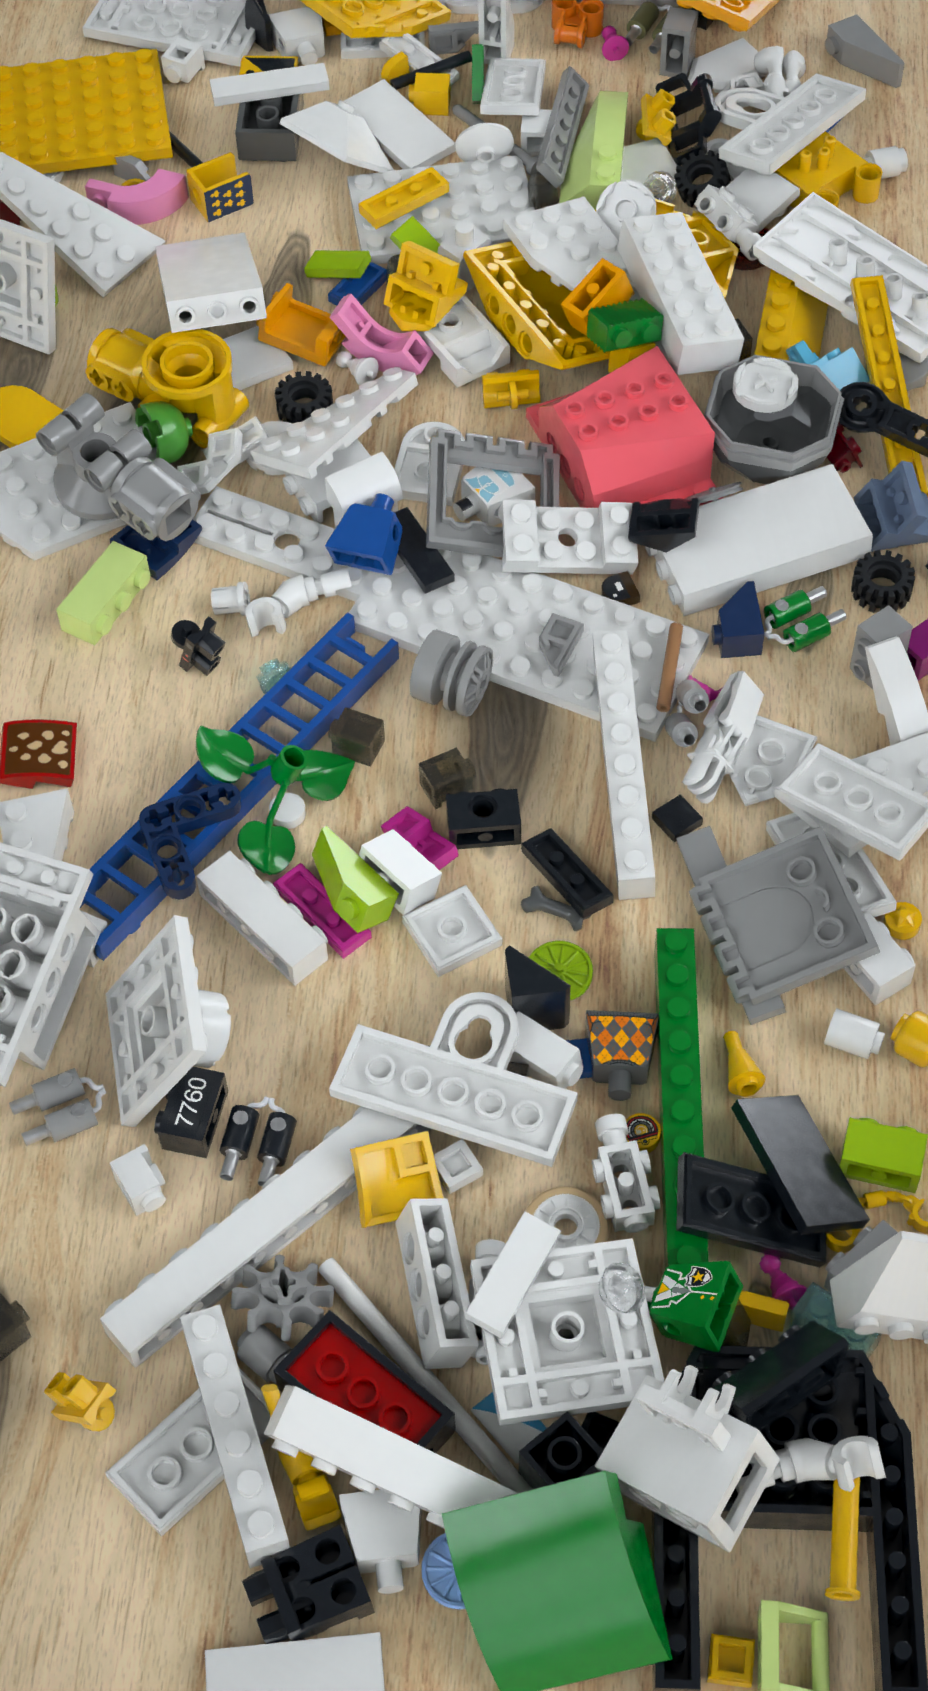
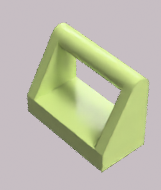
M761 1600L758 1609V1691H830L829 1617L827 1612L781 1601ZM779 1623L811 1624L812 1690L779 1683Z

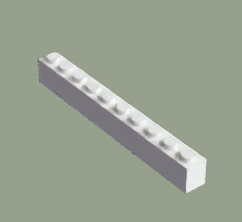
M360 1106L355 1111L351 1120L342 1127L337 1126L331 1129L325 1135L322 1143L311 1151L306 1150L294 1160L293 1166L281 1175L276 1174L269 1178L263 1185L262 1190L251 1199L247 1198L240 1201L232 1210L231 1215L219 1224L214 1223L206 1228L196 1243L188 1249L183 1248L177 1251L169 1260V1264L156 1274L151 1273L143 1278L133 1293L125 1299L114 1301L106 1309L104 1316L100 1318L106 1335L135 1368L138 1367L183 1330L180 1316L212 1307L232 1291L234 1287L242 1283L243 1267L250 1264L258 1270L357 1190L350 1149L430 1131L431 1128Z

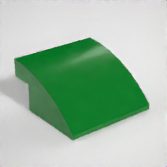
M605 1470L442 1513L447 1543L463 1602L480 1649L500 1691H543L672 1660L644 1524L626 1519L616 1473Z

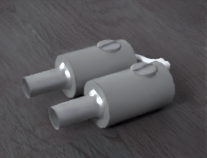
M687 679L678 684L676 688V697L679 701L677 713L671 714L665 721L666 732L676 745L680 747L693 745L698 737L696 726L682 713V706L688 712L698 714L703 712L709 704V697L705 690L696 681Z
M73 1068L31 1085L33 1093L9 1102L13 1115L35 1106H40L43 1112L84 1095L85 1091L82 1083H87L91 1089L99 1091L96 1094V1106L92 1108L87 1098L45 1115V1124L21 1133L25 1145L28 1146L47 1137H52L54 1142H58L98 1125L95 1113L101 1109V1097L106 1094L103 1084L96 1085L92 1079L87 1077L79 1078L76 1069Z

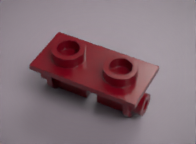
M838 422L833 446L826 458L834 465L836 471L842 473L847 472L854 461L860 468L863 467L858 456L862 452L861 448L852 436L846 439L842 434L845 429Z

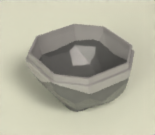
M754 355L719 371L713 383L704 417L715 432L713 450L719 461L732 471L753 482L770 484L814 470L824 462L833 446L844 398L841 396V391L818 366L777 359L787 363L794 375L797 374L799 379L797 397L790 406L777 412L763 413L745 408L736 400L732 391L734 373L745 362L747 365L753 363L755 358H771Z

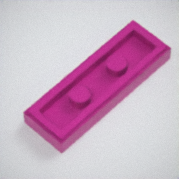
M299 863L273 882L279 895L288 904L293 903L302 913L303 919L311 927L314 925L319 927L325 934L328 944L343 959L372 938L369 929L357 933L333 910L324 885L302 863Z

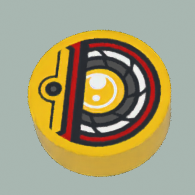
M645 1113L633 1114L626 1119L629 1131L626 1136L627 1142L637 1140L639 1151L647 1150L648 1153L652 1152L660 1142L661 1128L658 1121Z

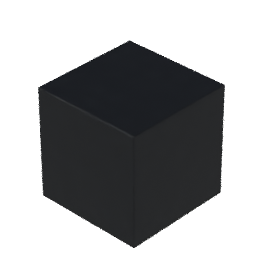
M567 1411L519 1451L518 1473L532 1489L600 1472L595 1465L603 1450Z

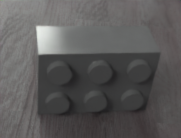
M303 94L239 104L235 130L239 160L297 161L300 136L279 123L281 118L303 110Z

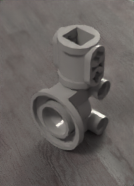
M89 393L82 395L36 433V438L41 447L51 456L57 457L58 464L53 478L56 496L63 507L72 514L89 520H108L119 517L148 540H153L157 536L164 541L172 540L180 535L194 518L198 509V501L201 499L196 485L164 459L158 457L152 461L147 458L152 452V448L146 437L138 430H130L117 442L107 434L94 432L93 425L101 420L105 413L98 400Z

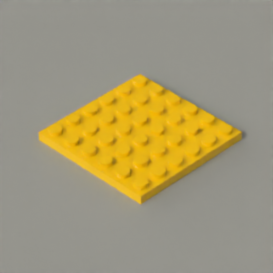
M140 49L127 53L113 52L109 55L83 56L70 60L56 59L52 62L38 64L31 62L13 67L0 66V151L42 174L117 165L115 157L128 155L142 161L173 158L157 49Z

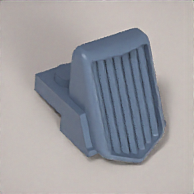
M901 461L883 480L872 478L853 497L858 510L873 534L871 552L898 548L899 546L928 543V497L920 490L912 462Z

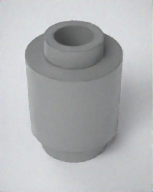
M260 1325L255 1332H248L246 1330L237 1342L239 1347L237 1357L266 1382L272 1381L276 1384L273 1370L290 1353L292 1348L265 1325Z

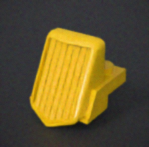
M412 241L402 243L397 271L389 275L383 304L390 307L389 313L401 331H429L436 327L440 320L467 292L468 282L457 277L460 263Z

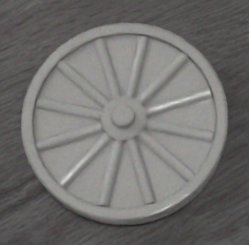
M736 482L716 488L711 487L709 490L694 494L685 499L692 500V498H698L700 503L711 500L716 501L718 498L743 490V488L740 487L741 482Z

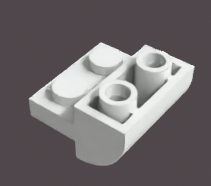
M383 452L364 458L360 462L324 477L326 498L334 512L335 529L352 504L357 503L371 506L376 494L382 493L394 500L391 511L396 512L398 511V501L403 499V492L397 474Z

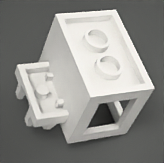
M691 1365L686 1366L679 1385L678 1382L682 1373L675 1369L669 1372L664 1382L647 1374L595 1467L600 1472L606 1470L617 1474L621 1495L730 1553L780 1458L760 1430L728 1415L736 1387L728 1383L724 1384L717 1403L716 1400L720 1392L709 1388L702 1401L690 1396L697 1377V1368ZM750 1463L754 1467L724 1520L720 1515L747 1465Z

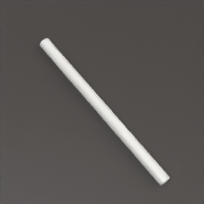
M329 1258L322 1263L318 1272L330 1285L334 1286L336 1293L403 1371L455 1413V1431L501 1485L518 1493L533 1490L430 1369H424L421 1358L334 1258Z

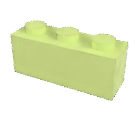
M112 541L56 609L61 630L96 645L103 635L109 633L118 616L129 608L132 599L140 589H144L149 583L151 574L147 556Z

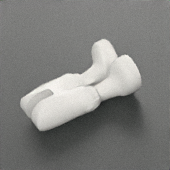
M772 46L762 49L754 57L755 69L760 74L767 75L763 82L766 92L786 97L802 85L799 79L804 75L806 65L804 57L798 51L791 50L784 56L783 47Z

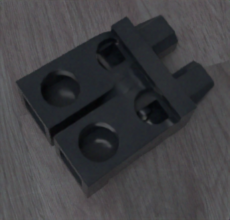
M341 1524L279 1553L274 1558L270 1556L261 1560L263 1569L242 1581L252 1607L273 1597L276 1601L278 1610L256 1619L266 1644L281 1642L288 1638L291 1641L305 1640L307 1637L322 1633L328 1628L352 1618L358 1617V1619L375 1613Z

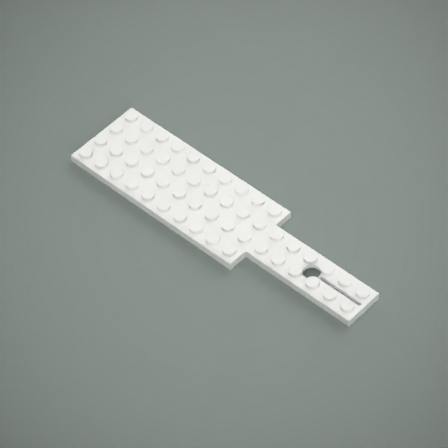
M218 486L215 487L193 518L194 521L202 526V531L194 543L290 578L303 575L304 578L314 576V579H318L320 574L348 568L352 587L336 590V593L341 597L355 601V604L349 611L354 616L355 631L386 643L392 638L398 642L400 648L418 654L426 637L432 630L436 629L458 636L461 647L468 641L475 642L477 647L484 645L493 651V667L489 681L600 721L593 657V632L627 629L639 736L656 742L665 725V721L678 700L676 697L678 684L686 680L688 675L692 674L709 642L708 633L683 625L670 711L660 712L656 706L669 627L675 621L540 573L502 572V560L492 556L440 549L438 551L455 573V581L425 594L398 554L392 575L335 564L325 547L335 528ZM292 534L297 536L300 542L298 545H289L283 550L275 545V540L281 535ZM552 613L584 624V632L559 677L553 675L539 646V636Z

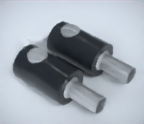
M264 1097L263 1101L259 1103H250L247 1106L235 1105L232 1107L219 1150L225 1156L220 1178L232 1181L238 1160H245L248 1157L260 1116L258 1111L253 1108H262L267 1103L275 1112L269 1114L257 1155L258 1160L263 1163L258 1185L263 1187L266 1181L274 1176L276 1167L285 1165L297 1120L285 1113L281 1107L276 1106L274 1098Z

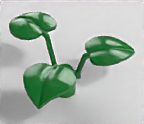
M200 726L196 734V752L199 761L205 771L219 781L235 783L240 779L242 772L250 775L269 765L271 766L272 779L281 787L266 819V824L259 821L246 823L239 831L237 842L244 858L259 871L268 875L282 872L294 856L295 841L292 833L287 828L273 826V820L287 788L295 781H301L303 790L309 796L321 801L334 800L345 789L355 761L330 752L318 750L303 751L298 746L287 745L283 747L277 757L270 754L266 760L250 766L254 761V751L251 744L239 734L227 730L210 729L204 726Z

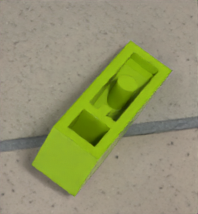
M328 826L323 827L312 852V857L333 910L357 933L389 920L399 893Z

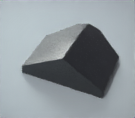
M246 0V28L248 30L250 27L255 29L256 40L254 42L267 52L273 51L271 21L264 1Z
M663 499L644 504L634 502L628 532L629 541L667 553L695 538L700 505L699 499Z

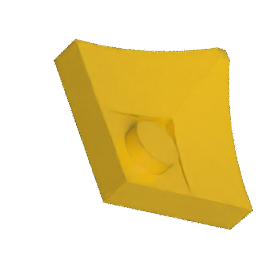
M428 1131L350 1149L358 1191L361 1228L396 1221L410 1199L443 1198Z

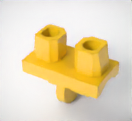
M660 89L654 97L646 93L641 98L642 119L636 124V134L640 139L648 141L658 138L662 145L666 147L672 141L671 129L676 124V116L673 112L669 111L675 104V97L672 94Z
M520 369L517 372L509 373L491 372L482 375L484 408L510 406L512 410L518 409V405L540 403L538 369Z
M58 1372L44 1390V1393L57 1403L51 1413L59 1420L81 1423L89 1431L100 1432L107 1429L114 1419L115 1408L109 1398L114 1395L116 1389L109 1383L87 1380L83 1375L78 1374L70 1378L67 1374Z

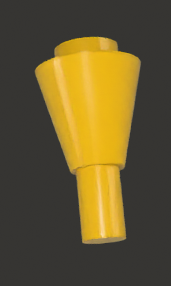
M728 1031L723 1036L729 1053L728 1089L734 1095L752 1096L765 1084V1076L746 1050L743 1049L738 1033L736 1031Z

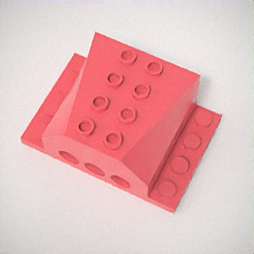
M658 346L579 391L526 408V418L541 443L553 444V453L560 454V474L582 508H598L601 502H640L644 504L663 499H685L694 494L709 490L711 487L716 488L711 480L715 432ZM711 500L708 502L700 503V505H704L713 501Z

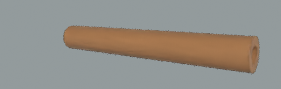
M676 622L671 623L669 627L656 706L660 712H668L671 707L683 625Z

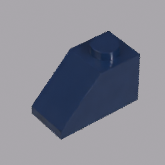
M747 581L718 611L717 624L712 625L711 633L713 645H719L721 658L762 655L764 629L754 581Z

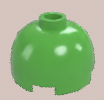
M156 401L140 404L141 408L136 409L135 422L138 427L142 426V433L149 441L151 448H156V458H162L169 464L179 460L188 447L189 437L193 434L189 418H184L181 411L168 402Z

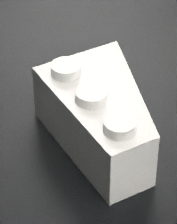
M68 788L0 802V828L3 843L62 861L64 850H67L70 822L73 821L74 816Z

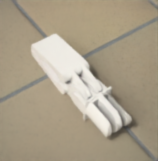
M738 671L729 676L703 721L705 730L695 751L687 754L692 762L682 783L687 785L691 793L696 795V798L702 803H710L714 799L724 775L735 771L731 767L734 755L739 746L749 740L764 694L745 671Z

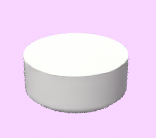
M285 793L273 823L276 826H282L287 829L299 826L306 816L303 799L297 794ZM274 797L270 802L269 811L271 810L276 797Z

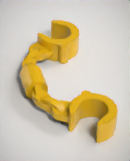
M884 1190L865 1193L863 1197L858 1198L862 1207L865 1206L866 1209L885 1206L887 1201L902 1203L904 1208L910 1212L907 1224L913 1226L918 1232L928 1234V1222L922 1220L918 1215V1212L923 1207L924 1198L919 1200L913 1195L906 1196L896 1191L884 1192ZM861 1228L845 1230L850 1236L846 1241L837 1240L834 1236L827 1233L826 1244L832 1251L846 1253L855 1246L853 1242L859 1235Z

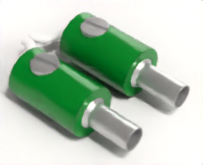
M823 586L808 593L800 589L764 607L765 626L767 628L764 635L768 640L776 639L778 642L786 644L792 652H797L831 634V627L846 620L847 616L843 609L828 616L819 612L784 629L783 638L777 634H771L772 628L777 629L811 612V604L827 596L826 589Z

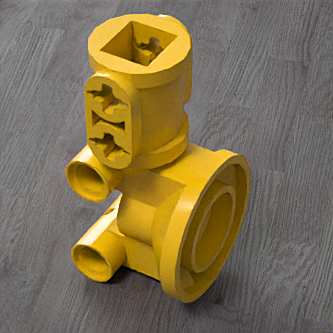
M107 328L99 333L89 350L85 373L94 386L127 402L132 401L136 397L142 400L138 404V408H141L140 404L164 401L173 404L181 412L197 413L198 421L192 426L193 434L191 438L201 448L205 449L208 447V436L210 433L228 430L249 408V401L245 394L233 387L231 376L233 363L229 346L221 337L203 329L175 333L170 331L153 339L130 328H126L122 332L114 328Z

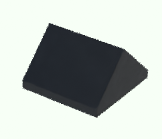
M509 945L505 949V992L507 1002L512 1006L516 1014L519 1011L548 1030L565 1028L569 1024L571 985Z

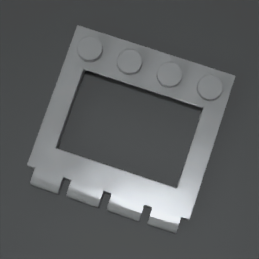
M437 429L436 437H431L428 462L426 548L503 557V526H488L486 522L471 520L470 523L455 522L453 518L446 517L447 463L539 475L540 506L559 507L560 454L553 453V444L530 441L528 450H526L524 440L498 437L497 445H493V436L466 433L465 441H461V432Z

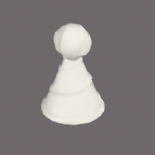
M347 351L337 353L336 364L341 368L348 367L359 386L365 382L374 381L379 368L375 358L352 359V355Z

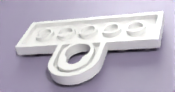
M816 73L786 97L755 88H734L724 91L715 99V104L719 106L722 115L720 122L742 131L719 148V159L731 162L735 166H743L755 170L762 175H771L863 102L866 96V88ZM742 106H751L766 112L750 113L745 111Z
M485 992L469 993L453 1001L445 1010L430 1046L357 1024L329 1088L331 1097L550 1167L554 1164L575 1108L578 1093L506 1070L518 1041V1018L514 1009L507 1001L497 995ZM474 1019H485L491 1024L490 1037L492 1048L481 1058L470 1059L460 1055L455 1049L459 1033L467 1029Z

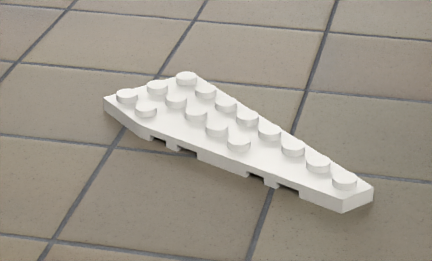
M585 197L503 219L502 229L530 267L537 272L543 270L549 274L551 282L558 287L564 285L573 291L594 266L604 258L626 272L635 293L630 300L634 302L635 299H641L617 249L619 241ZM661 341L654 342L656 343L655 347H659V349L661 350V352L673 368Z

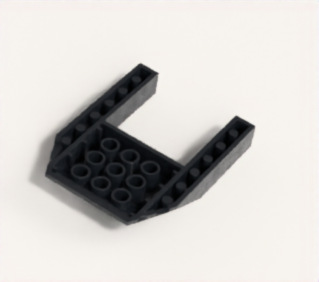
M694 1346L685 1367L691 1365L698 1369L690 1396L702 1401L707 1390L711 1388V1385L718 1377L728 1371L735 1374L746 1366L745 1361L754 1352L761 1348H765L768 1351L773 1347L721 1346L720 1351L715 1352ZM848 1349L839 1377L760 1432L774 1451L785 1448V1442L803 1438L833 1445L853 1436H868L877 1440L886 1478L876 1480L871 1476L860 1477L858 1532H866L875 1691H928L911 1432L905 1421L899 1418L889 1400L890 1395L883 1383L876 1378L873 1366L864 1350ZM685 1367L682 1371V1375L679 1379L678 1385L683 1378ZM749 1463L741 1478L749 1476L753 1469L752 1464ZM781 1478L775 1479V1485L765 1488L744 1528L832 1531L834 1480H811L796 1483L794 1479L783 1483ZM736 1488L720 1515L724 1520L738 1496ZM652 1511V1566L672 1660L652 1665L653 1691H700L698 1535Z

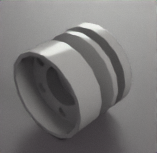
M438 629L432 630L424 640L415 659L410 679V695L417 700L431 705H436L443 699V706L446 710L454 711L456 709L459 715L471 716L481 702L490 680L493 667L492 649L484 645L477 647L476 643L472 641L465 642L461 647L458 636Z

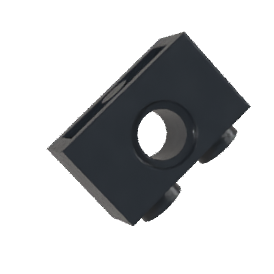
M498 788L492 791H461L456 794H446L449 841L456 845L457 850L521 844V816L517 789L506 790Z

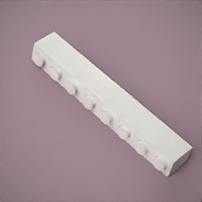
M628 630L593 632V657L619 900L655 897V870Z

